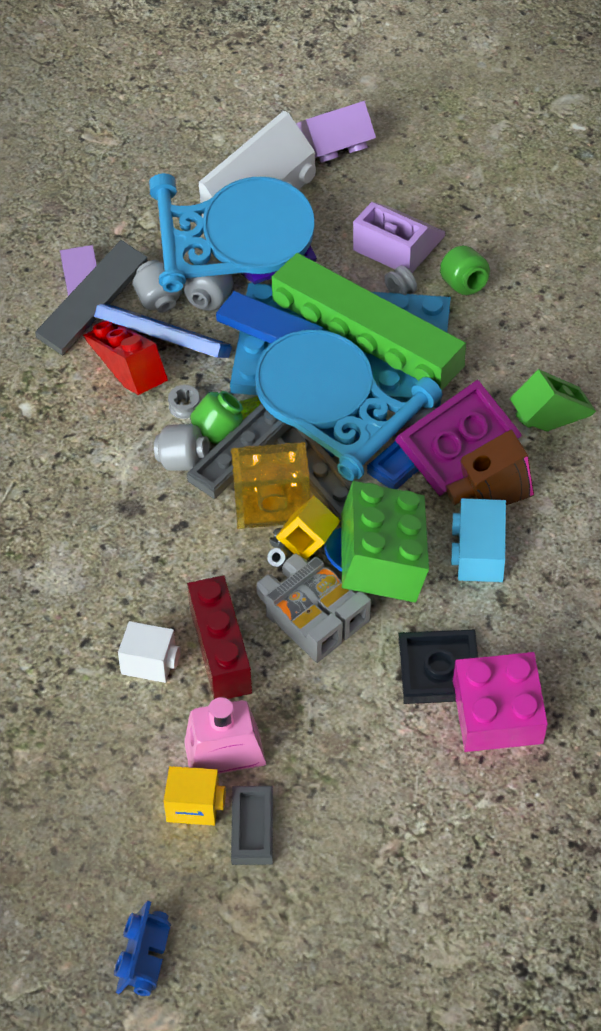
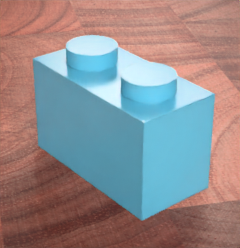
M461 498L460 513H453L452 535L459 536V543H452L451 565H458L459 581L503 582L506 500Z

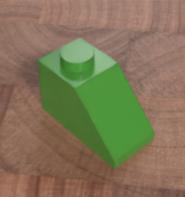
M540 369L510 398L517 409L516 417L523 425L528 428L534 426L546 432L590 417L596 412L579 386Z

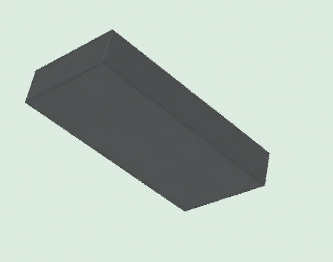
M232 786V865H273V786Z

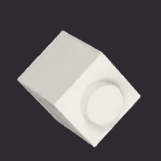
M129 621L118 651L121 674L166 683L170 669H176L180 659V646L175 645L174 630Z

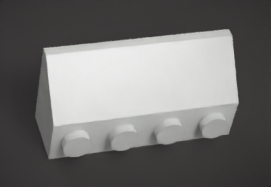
M281 112L199 181L200 203L211 199L226 185L249 177L279 179L291 184L298 190L312 181L316 173L315 151L288 112Z

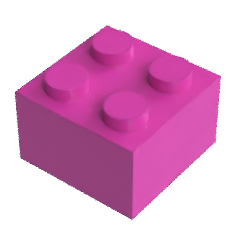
M534 652L455 660L453 685L455 687L464 752L544 743L548 723Z

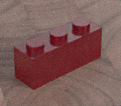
M225 575L187 583L190 612L213 698L231 699L252 694L251 667Z

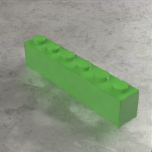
M299 253L291 257L272 275L273 301L279 306L288 308L304 317L307 321L347 338L363 352L372 354L388 363L392 368L399 369L418 381L422 377H428L435 381L443 390L465 367L466 342Z

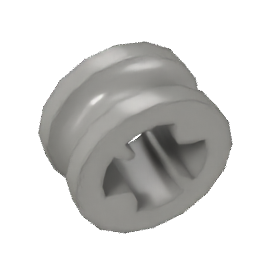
M398 266L394 272L391 271L385 275V284L390 293L407 295L417 290L416 280L411 271L405 266Z
M179 385L173 388L168 395L171 414L180 419L190 418L193 409L200 402L198 390L190 385ZM185 399V402H188L190 400V404L183 405V402H181L179 405L178 401Z

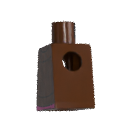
M512 429L463 456L460 460L463 478L445 486L454 506L461 503V498L506 500V505L534 496L528 454Z

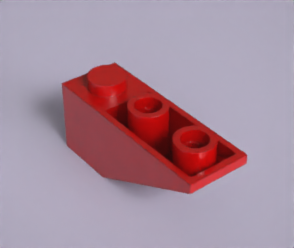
M109 321L99 322L93 326L92 331L83 334L87 343L123 387L133 393L140 395L168 381L156 343L124 326Z

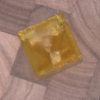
M305 442L231 448L237 529L285 525L291 515L310 499L309 470Z

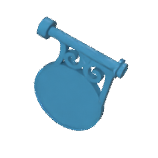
M161 173L154 175L149 180L150 195L158 200L165 270L159 275V284L166 292L180 291L186 283V278L235 273L265 274L278 271L296 253L304 255L313 240L315 229L314 213L308 199L297 188L282 180L270 177L240 179L223 187L211 199L191 206L171 204V198L177 193L174 176ZM173 217L180 218L179 225L183 231L174 228ZM190 222H194V223L197 225V226H196L194 229H192V230H190V229H191V224H190ZM194 248L201 249L203 253L196 255ZM187 251H189V252H188L189 261H190L192 264H194V265L188 264V263L185 262V260L183 259V258H184V255H185V253H186ZM211 253L222 262L204 265L210 260Z
M323 330L297 331L275 340L261 354L255 371L256 392L265 409L278 420L294 426L339 458L337 469L349 481L360 479L364 475L363 465L422 407L432 408L443 396L441 388L435 381L428 377H422L411 388L413 397L408 402H400L391 398L375 383L370 363L363 351L347 338ZM374 409V411H373V417H374V419L371 418V417L368 415V413H367L368 410ZM388 410L395 412L388 421H377L385 419ZM334 427V438L337 441H335L319 429H328ZM352 428L349 433H343V430ZM356 431L359 433L360 438L358 441L351 445H344L354 442Z

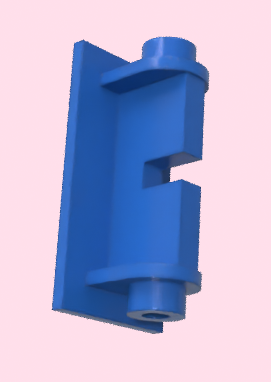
M147 901L137 913L132 912L126 922L123 936L128 938L126 952L122 951L120 953L114 970V976L119 977L116 989L117 994H120L127 985L133 986L134 992L140 996H150L151 990L157 988L163 959L148 955V951L150 950L161 955L164 953L171 923L168 921L169 916L164 912L154 911L152 914H149L150 901Z

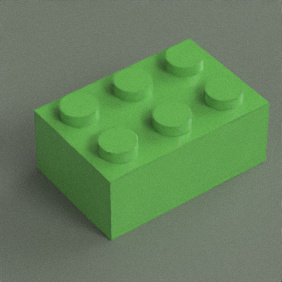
M352 481L341 512L342 588L416 603L429 571L425 495L407 490L401 491L382 487L374 483Z

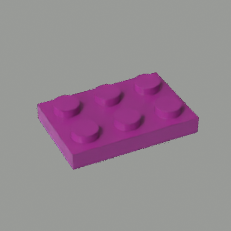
M477 379L400 433L395 441L436 493L441 496L447 492L446 485L463 478L460 464L463 456L511 429L518 439L522 434Z

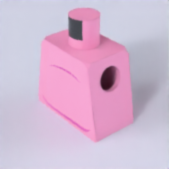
M221 697L212 700L209 706L195 708L190 711L184 741L189 768L217 769L218 774L266 765L259 729L247 701L231 702Z

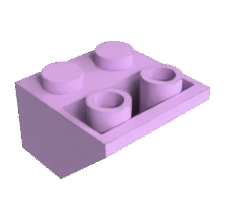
M371 202L353 221L354 251L393 269L401 265L405 266L411 273L417 269L445 237V231L392 207Z

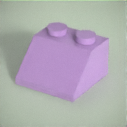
M365 101L296 123L314 149L315 158L319 157L321 163L339 157L337 151L347 147L349 153L368 148L366 141L376 138Z

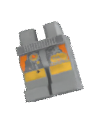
M295 553L282 566V573L287 577L285 581L281 583L271 574L266 575L257 583V595L266 604V617L273 623L276 622L316 663L342 644V638L347 640L370 621L371 599L362 592L355 593L352 590L342 588V582L338 576L330 569L324 567V563L317 557L307 561Z

